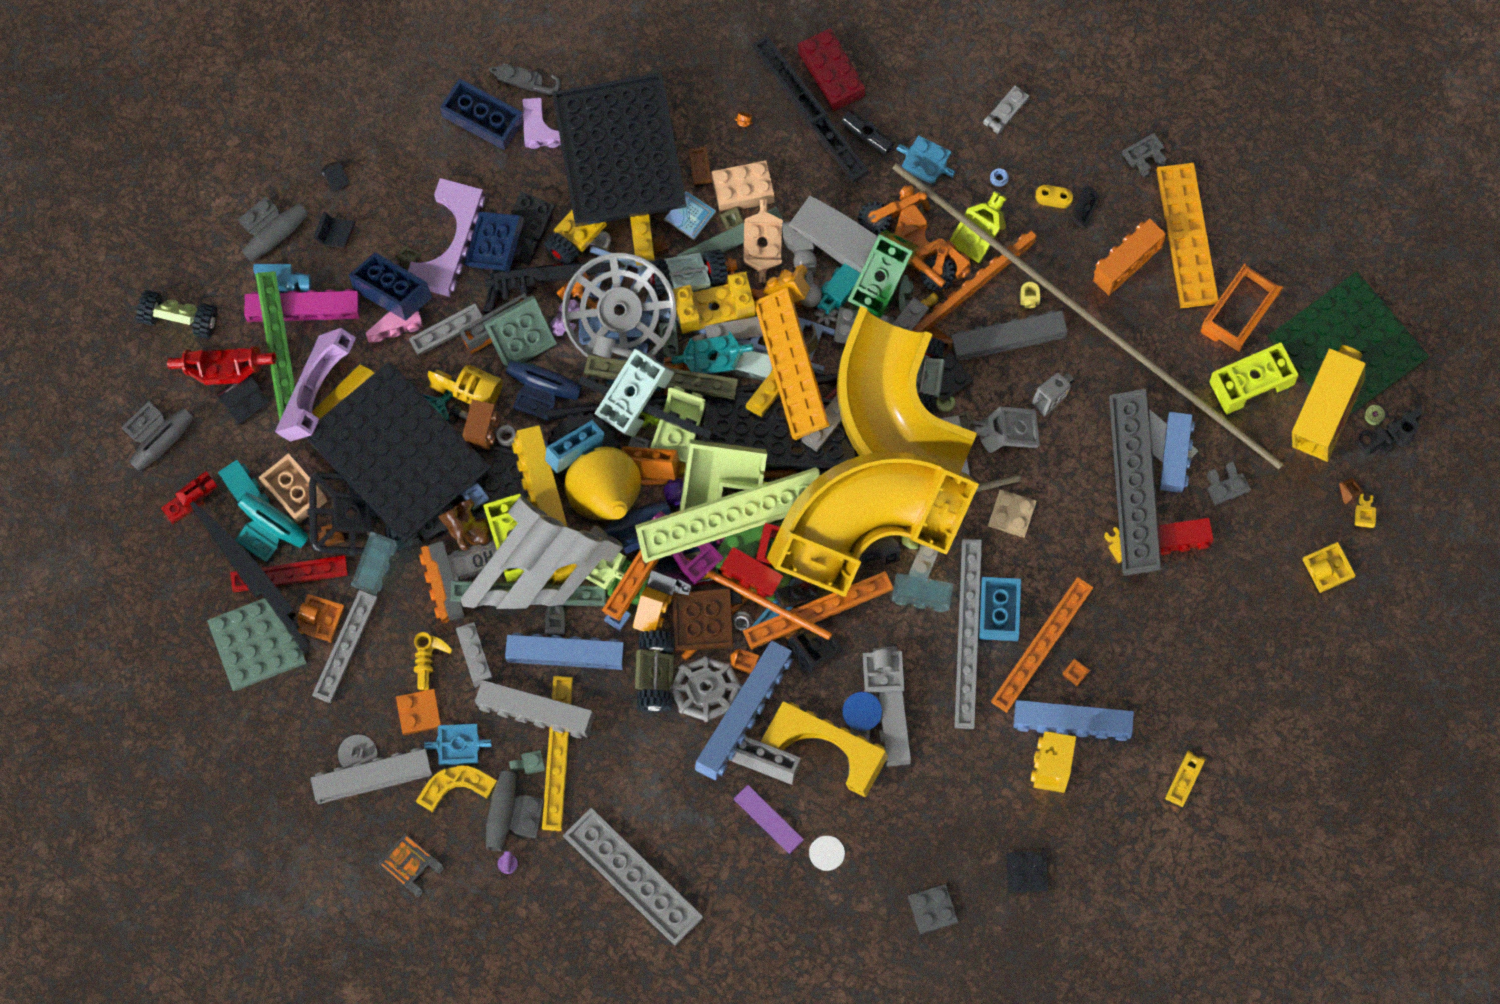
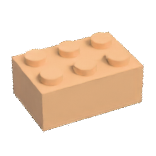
M767 161L712 171V182L719 213L735 207L741 210L760 206V200L762 199L768 200L767 204L774 203V192Z
M288 453L263 473L259 479L285 512L299 525L309 517L307 509H309L310 477ZM317 487V508H320L327 502V499Z

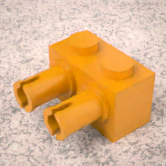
M801 264L797 265L793 273L786 269L782 270L779 277H772L766 282L763 293L765 296H768L787 287L791 291L793 302L805 299L810 290V286L804 279L808 271L807 267Z

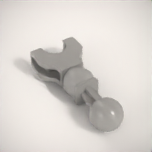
M785 221L782 223L783 243L786 248L794 253L793 264L795 268L801 264L806 266L808 270L804 279L810 286V290L806 298L800 300V303L806 307H814L819 304L822 298L821 289L814 284L813 275H816L817 258L813 253L816 245L789 226L790 221Z

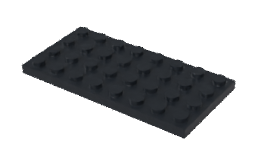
M736 392L735 399L707 395L704 425L713 428L712 432L718 436L715 443L766 449L765 467L802 470L816 467L819 471H828L832 467L855 457V449L846 434L842 421L818 452L801 442L802 438L792 439L780 395H778L762 417L746 409V403L754 393ZM822 398L824 409L833 399ZM702 438V441L712 442L705 438Z

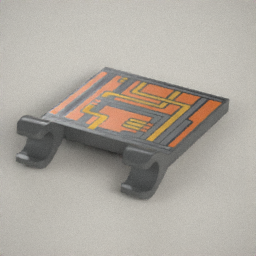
M406 834L401 837L379 862V865L416 897H420L423 892L413 882L428 865L439 874L444 870L441 863Z

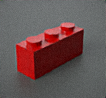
M1209 518L1159 525L1161 555H1167L1171 551L1176 550L1187 552L1190 548L1196 547L1198 549H1206L1209 545H1212L1214 540Z
M732 547L720 567L724 576L729 579L734 577L740 581L739 584L747 589L753 588L756 590V594L764 598H771L783 575Z

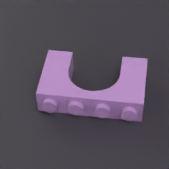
M523 99L525 147L532 149L539 148L540 146L555 148L561 145L559 131L550 129L543 121L542 99Z

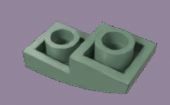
M908 275L903 276L900 285L899 315L909 304L908 299H911V292H914L913 282L909 281Z

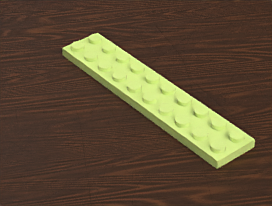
M815 467L635 525L643 561L645 563L785 518L799 495L820 476L819 470Z

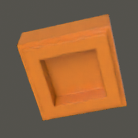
M1074 658L1062 675L1078 687L1090 670Z

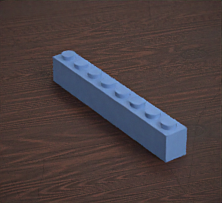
M771 640L696 760V771L715 781L719 775L723 776L727 769L726 764L728 760H733L736 755V747L738 744H743L746 738V731L748 729L751 730L755 724L756 719L754 718L757 714L760 715L762 713L766 699L772 697L775 684H780L784 676L782 674L783 671L790 668L793 661L791 659V650Z

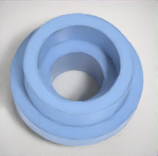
M998 168L991 172L990 181L994 186L1002 187L1007 184L1009 175L1004 169ZM1001 176L1003 179L997 180L996 177Z

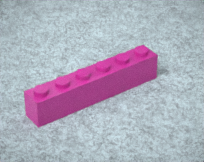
M346 289L340 292L335 290H326L325 292L308 290L305 293H299L298 291L279 292L284 321L360 319V296L358 291L353 289ZM258 292L245 294L244 316L247 322H263Z

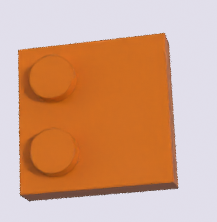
M434 689L396 696L403 736L438 729V725H441Z

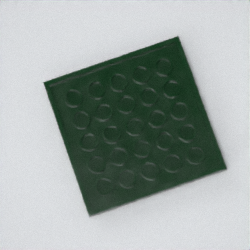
M1357 271L1268 336L1274 345L1282 343L1297 373L1310 388L1314 384L1329 348L1338 352L1341 345H1345L1361 352L1362 357L1360 361L1366 363L1365 381L1349 416L1429 358L1426 351Z

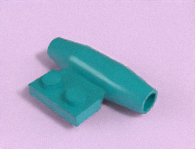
M247 492L239 499L237 505L253 521L245 524L236 536L235 541L265 562L268 561L277 549L279 538L299 548L306 543L309 535L293 519L270 503Z

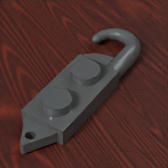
M505 63L501 66L489 68V71L497 78L499 83L524 90L552 95V91H558L561 87V81L555 75H551V78L556 81V85L549 88L542 86V77L538 72Z

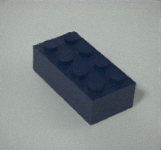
M460 78L440 107L442 117L504 151L524 122L523 112Z
M376 252L349 274L355 291H358L359 294L405 321L432 298L426 281Z

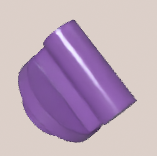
M504 852V855L498 860L500 871L510 874L517 869L518 862L515 856L512 855V852Z

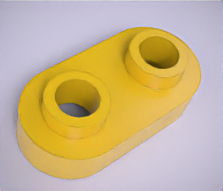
M1042 185L1036 190L1035 198L1042 205L1067 208L1072 204L1073 194L1066 188ZM1042 192H1047L1048 195L1045 196ZM1066 195L1067 198L1063 199L1060 196Z

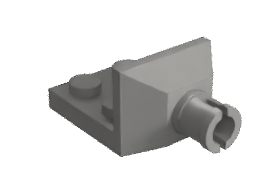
M999 407L984 416L981 421L971 420L968 423V429H974L970 431L980 435V440L988 453H992L1002 446L1037 448L1040 446L1036 410Z

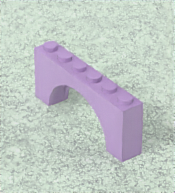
M440 178L434 196L436 202L446 206L456 218L457 229L454 240L440 257L424 263L411 262L408 271L426 281L430 292L450 297L452 291L456 290V278L462 272L463 264L461 263L463 257L466 258L469 249L467 246L472 239L473 228L478 219L480 208H483L485 205L486 197H484L482 189Z
M342 328L319 335L275 433L290 442L313 434L319 418L312 414L315 396L332 367L342 357L349 354L356 337Z

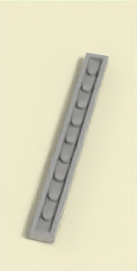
M913 297L892 325L913 331L929 311V307ZM837 395L825 409L829 427L802 438L801 442L818 452L842 421Z
M962 539L954 726V728L974 729L982 540Z

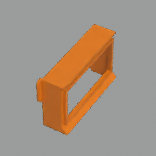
M1244 264L1203 321L1201 333L1213 341L1221 340L1240 352L1243 344L1276 297L1281 295L1283 286L1276 285ZM1246 276L1269 293L1239 336L1235 337L1212 321L1243 277Z

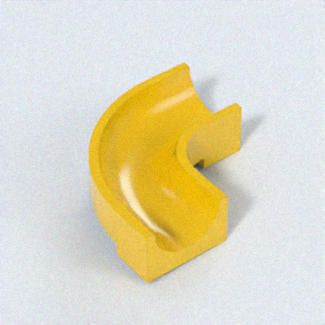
M862 306L859 308L846 341L837 377L838 407L844 429L852 446L859 456L877 452H906L924 456L962 471L977 433L932 415L921 403L916 389L917 373L932 334L926 331H909L894 326L872 315L867 308Z
M877 452L849 459L820 475L799 495L782 522L767 559L777 570L846 597L861 564L859 560L861 554L871 543L882 537L890 535L905 536L912 541L947 555L979 484L964 472L924 456L906 452Z

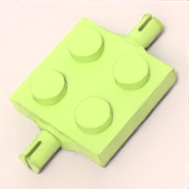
M618 553L612 562L602 559L586 579L609 590L616 578L621 580L622 576L625 575L620 570L626 556Z

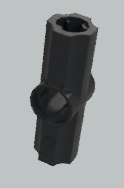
M853 110L848 111L841 121V124L858 135L863 143L870 144L884 156L895 145V142L879 131L874 123L866 121ZM871 131L872 134L866 135L864 132Z

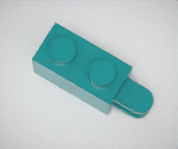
M845 263L841 268L837 267L832 274L833 278L830 281L827 280L821 288L822 300L817 308L826 311L825 314L829 315L835 307L838 310L839 307H843L848 301L860 273Z

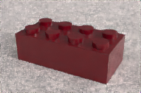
M831 28L798 43V54L832 113L865 97V86Z

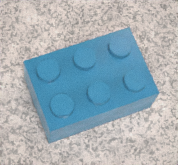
M982 577L979 639L1018 641L1021 579Z

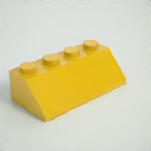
M359 365L312 411V414L319 419L322 418L371 377L374 372Z

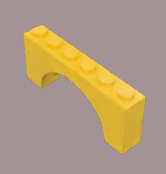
M783 701L760 742L782 751L794 742L806 738H819L834 743L844 751L849 760L850 771L846 782L848 789L866 797L888 758L885 748L877 743L874 745L868 743V740L861 735L857 737L852 735L844 727L839 729L833 726L834 723L824 718L821 720L809 710L804 712L800 710L798 705L792 702L788 704Z

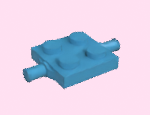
M919 135L910 148L899 144L896 151L906 155L902 167L912 175L932 185H935L938 177L943 173L952 178L956 173L955 170L947 167L951 151Z
M477 724L438 725L436 741L424 742V748L426 750H437L439 765L478 764L480 747H492L491 739H479Z

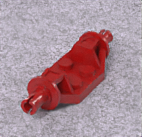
M252 346L250 349L185 350L182 357L168 358L167 366L169 370L182 369L186 376H191L204 385L241 383L253 372H259L264 364H276L277 357L275 352L261 353L257 346ZM249 361V365L244 368L245 362Z

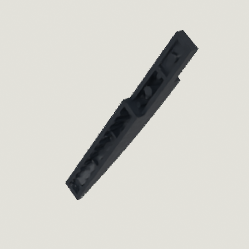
M765 36L753 43L752 47L830 157L837 161L850 180L855 183L868 175L869 170L830 121L827 112L771 39Z
M191 502L190 505L254 598L256 599L263 595L303 654L309 652L310 647L308 644L311 643L305 633L301 635L298 631L300 626L293 618L296 616L295 612L274 583L230 534L196 503Z

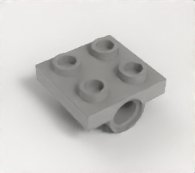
M881 649L873 653H863L865 692L904 691L902 651L891 652V650Z

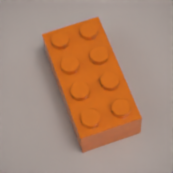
M1148 219L1146 222L1142 221L1132 235L1129 233L1122 240L1123 243L1119 247L1115 246L1111 249L1110 255L1106 259L1102 258L1097 262L1093 281L1110 296L1163 247L1166 233L1151 219Z

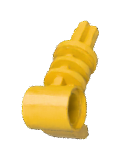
M421 632L414 638V643L418 650L415 653V657L418 658L415 660V664L418 666L414 667V672L418 673V690H428L429 673L433 672V667L429 666L432 664V660L429 658L432 657L433 650L438 649L451 654L452 649L441 639ZM422 640L429 641L425 647L419 646V643Z

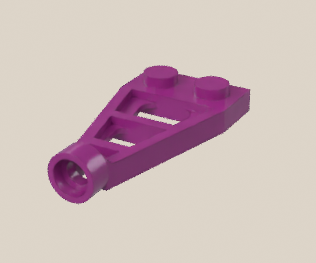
M660 511L652 520L666 516V514ZM710 543L697 546L701 552L692 561H688L682 551L673 554L682 572L694 584L699 582L724 559Z

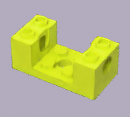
M1278 343L1214 371L1209 383L1224 412L1228 415L1243 408L1247 399L1273 388L1278 393L1294 386L1298 373L1282 343ZM1250 372H1259L1260 378L1253 379L1250 376Z
M521 494L483 505L497 550L518 524L509 515L508 511ZM519 568L504 570L507 583L518 581L524 573V570Z

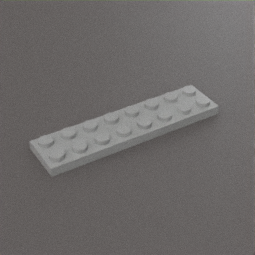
M592 808L563 835L674 946L703 919V916Z

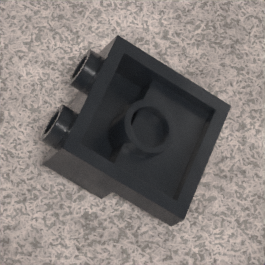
M822 621L814 623L815 625L829 631L826 628V626L822 623ZM806 628L792 635L786 643L787 649L792 651L791 655H796L799 659L800 667L803 670L807 669L809 673L823 666L826 661L843 650L833 635L830 640H827Z

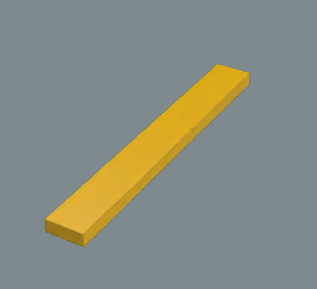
M554 676L552 700L571 705L573 677ZM552 727L549 729L542 830L562 831L569 732L563 731V733L553 731Z

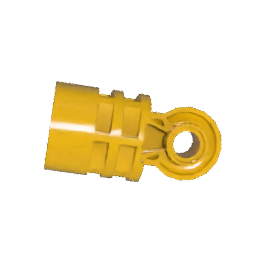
M466 365L462 369L456 382L451 381L452 376L436 369L435 373L428 371L429 388L442 394L445 393V390L453 392V397L470 405L472 399L496 404L503 387V379L471 365Z

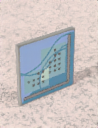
M685 191L687 207L670 210L664 220L695 240L716 213V210Z

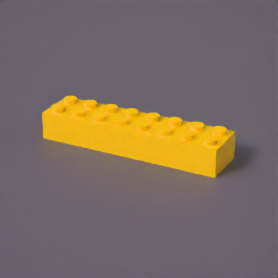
M540 425L517 430L512 448L514 454H517L519 458L517 467L519 472L523 473L522 485L524 490L528 491L529 496L527 500L535 508L543 510L548 516L561 521L564 526L568 527L551 466L545 461L546 447ZM570 564L557 569L549 580H552L553 584L556 585L564 583L577 565Z

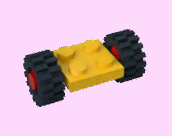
M571 210L554 229V233L544 243V246L558 262H562V264L573 263L579 256L578 250L583 252L610 221L575 227L573 211Z

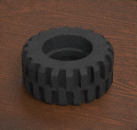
M580 412L576 417H573L571 414L567 416L565 422L561 419L558 422V427H553L551 431L552 436L548 437L547 441L549 446L593 420L604 432L602 447H613L620 450V442L616 430H613V426L608 422L606 423L599 416L596 418L594 413H588V416H584L583 412ZM570 466L558 473L553 470L554 474L558 475L559 480L563 483Z

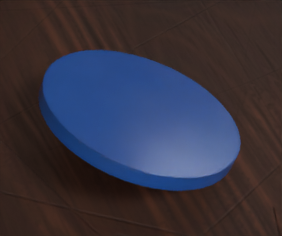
M854 693L847 698L843 705V718L847 725L854 730H870L881 719V704L870 693Z

